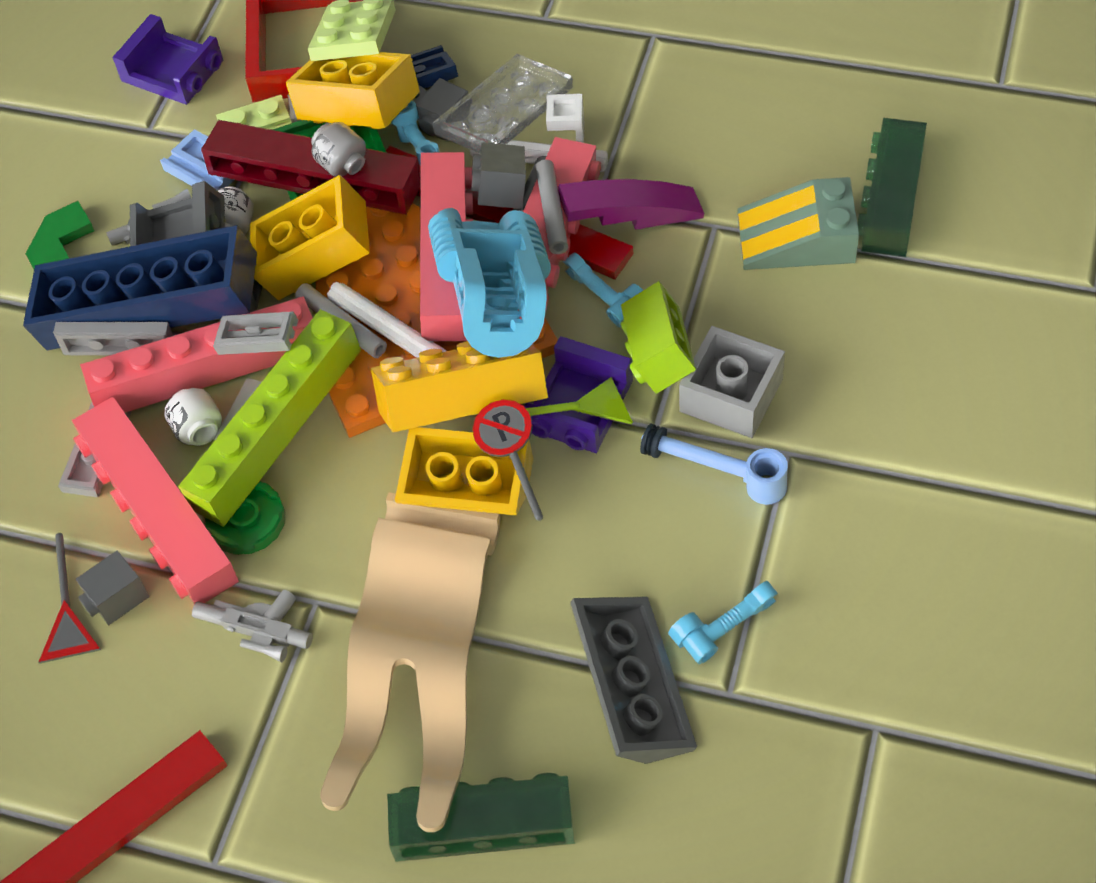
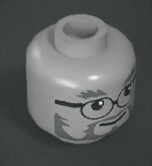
M342 122L326 123L314 133L311 141L312 156L331 175L335 177L338 175L344 176L347 173L354 175L363 167L366 152L365 141L349 126Z

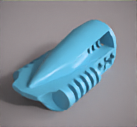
M446 208L439 211L438 214L432 217L428 225L431 245L440 277L454 284L462 317L463 332L469 344L483 355L497 358L515 356L528 349L538 339L544 324L547 300L545 279L551 271V263L535 219L523 211L513 210L507 212L499 223L483 221L462 222L460 214L456 209Z

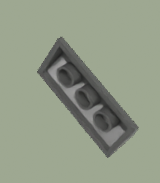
M648 597L573 598L570 604L616 756L648 764L693 752L697 748V744Z

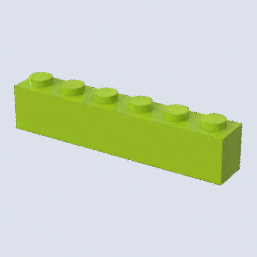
M321 309L317 312L293 342L290 351H286L178 486L194 512L222 527L226 525L360 353L361 348L350 322Z

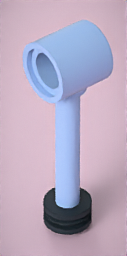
M652 423L647 426L642 435L641 454H648V456L652 455V457L658 458L664 452L743 477L749 497L757 503L764 505L777 503L787 492V460L782 453L775 449H759L753 452L746 462L667 437V428L656 427ZM770 475V476H773V477L764 478V477H761V476Z

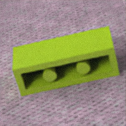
M660 281L621 304L624 320L620 324L628 337V341L625 342L626 349L633 359V362L630 363V369L640 384L646 382L657 394L696 370L680 308Z

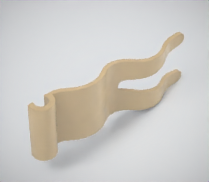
M389 492L386 498L385 519L378 518L373 532L364 592L350 632L347 660V709L344 732L339 748L320 791V798L324 807L331 811H339L348 804L360 776L371 761L381 740L388 714L393 672L399 665H409L416 671L423 733V769L416 818L422 830L436 832L442 829L446 823L462 774L467 731L466 681L468 655L479 612L487 556L493 554L498 541L500 514L399 504L395 502L396 493Z

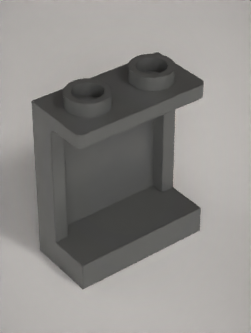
M206 181L192 184V197L151 210L144 208L139 203L130 204V219L128 220L130 246L225 228L224 195Z

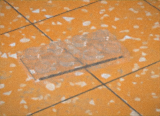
M516 54L433 122L434 134L479 154L481 152V142L508 144L546 111L547 95L566 94L573 88V76Z

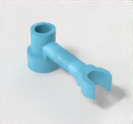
M412 100L391 122L397 127L400 141L404 143L411 142L415 147L418 163L421 166V153L440 151L437 143L426 140L419 131L417 125L419 115L416 103Z
M575 252L572 253L566 261H563L569 267L565 272L573 280L585 284L610 306L606 310L609 319L617 327L621 328L620 322L624 320L621 304L642 292L643 289L636 284H631L622 293H617L592 272L590 266L585 263L581 256Z
M765 581L748 594L742 602L709 625L704 624L695 612H691L680 618L670 628L668 634L679 648L685 647L698 664H702L718 651V647L714 643L717 639L750 616L769 608L776 602L773 597L778 593L768 581Z

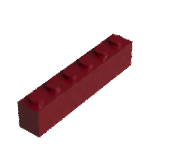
M218 120L201 148L209 175L302 194L335 178V176L327 172L314 160L311 151L312 138ZM366 149L363 167L354 175L347 173L342 177L366 201V207L407 215L421 186L418 159Z

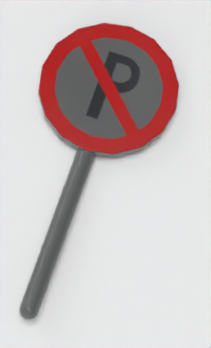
M503 399L491 402L482 408L475 418L473 425L474 440L479 448L490 456L504 457L510 455L534 517L537 521H541L543 514L517 453L524 448L531 437L533 429L531 416L526 408L516 401Z

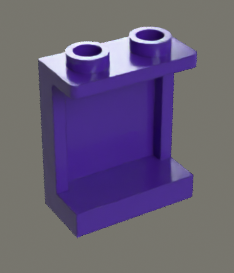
M150 14L112 57L122 82L185 105L201 91L206 81L220 68L221 63L224 61L216 37L209 36L203 44H199L166 32L162 18Z
M560 336L554 346L555 363L545 380L548 398L534 401L533 404L525 403L524 407L533 408L576 402L611 377L622 400H624L633 382V373L630 369L632 358ZM573 410L531 416L533 435L539 438L549 437L566 443L575 450H587L596 454L613 422L611 419Z

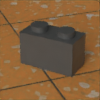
M481 142L480 155L473 154L471 191H478V205L522 209L526 178L525 146Z

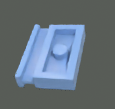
M195 129L171 150L172 155L168 159L163 158L160 160L164 171L191 186L192 184L206 181L217 190L228 187L234 181V179L208 174L201 151L208 136Z

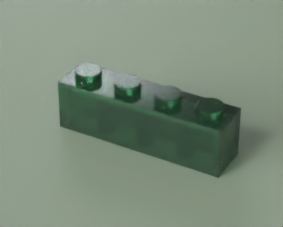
M883 118L881 132H873L870 153L877 154L876 159L869 158L866 180L872 181V185H864L861 208H867V214L859 213L858 217L859 236H863L861 252L906 257L927 123Z
M541 773L529 780L515 781L512 778L500 777L490 780L488 784L480 785L459 782L446 823L442 829L436 832H426L417 823L416 814L420 787H406L401 789L399 793L387 794L389 848L395 862L575 844L568 776H559L555 773Z

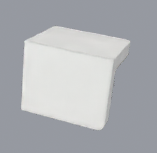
M582 94L547 95V131L575 130L576 141L584 143Z

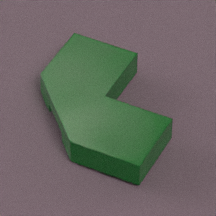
M75 201L45 215L25 253L33 269L35 265L69 259L63 246L95 231L79 201Z

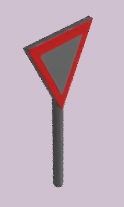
M62 533L55 535L61 608L38 661L39 664L101 650L70 608L64 537Z

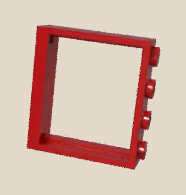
M246 0L245 79L252 102H259L278 95H282L283 99L288 98L289 92L286 82L302 68L295 67L266 71V14L327 7L337 0ZM349 0V2L363 1V0Z

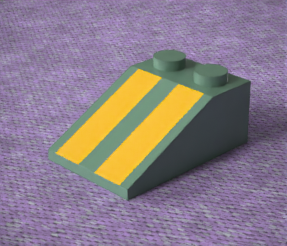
M850 177L813 179L740 207L737 210L743 270L856 263L859 231Z

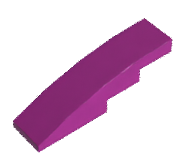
M638 179L590 180L559 184L558 186L560 202L568 222L599 217L602 226L632 221L634 229L637 230L703 219L705 214L694 188L691 186Z

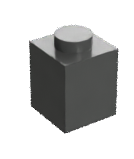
M118 550L76 578L77 583L84 592L78 597L79 601L91 617L99 613L108 626L150 597L139 576Z

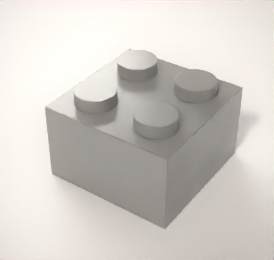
M711 326L694 357L696 370L685 376L679 384L680 412L753 438L783 380L785 351Z

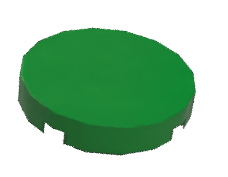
M259 481L224 527L205 518V527L222 551L234 555L252 554L265 549L278 538L285 524V509L278 492L269 484Z

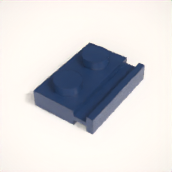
M442 45L411 55L418 86L424 89L433 86L439 78L448 82L459 77L456 64L448 53L443 50Z

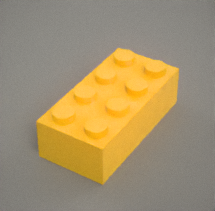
M466 341L458 344L456 350L442 352L441 349H429L420 352L418 358L404 360L402 357L387 358L380 361V366L371 368L378 410L392 432L479 414L482 408L491 402L503 399L523 404L548 398L541 352L533 345L515 356L497 358L483 355L472 348L469 342Z

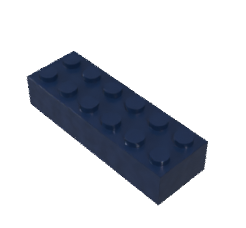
M235 225L35 265L23 326L46 350L60 348L53 333L56 322H168L170 328L221 319L222 316L248 314L251 308L257 251L239 226Z

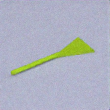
M612 377L576 402L526 408L530 416L573 410L631 425L633 423Z

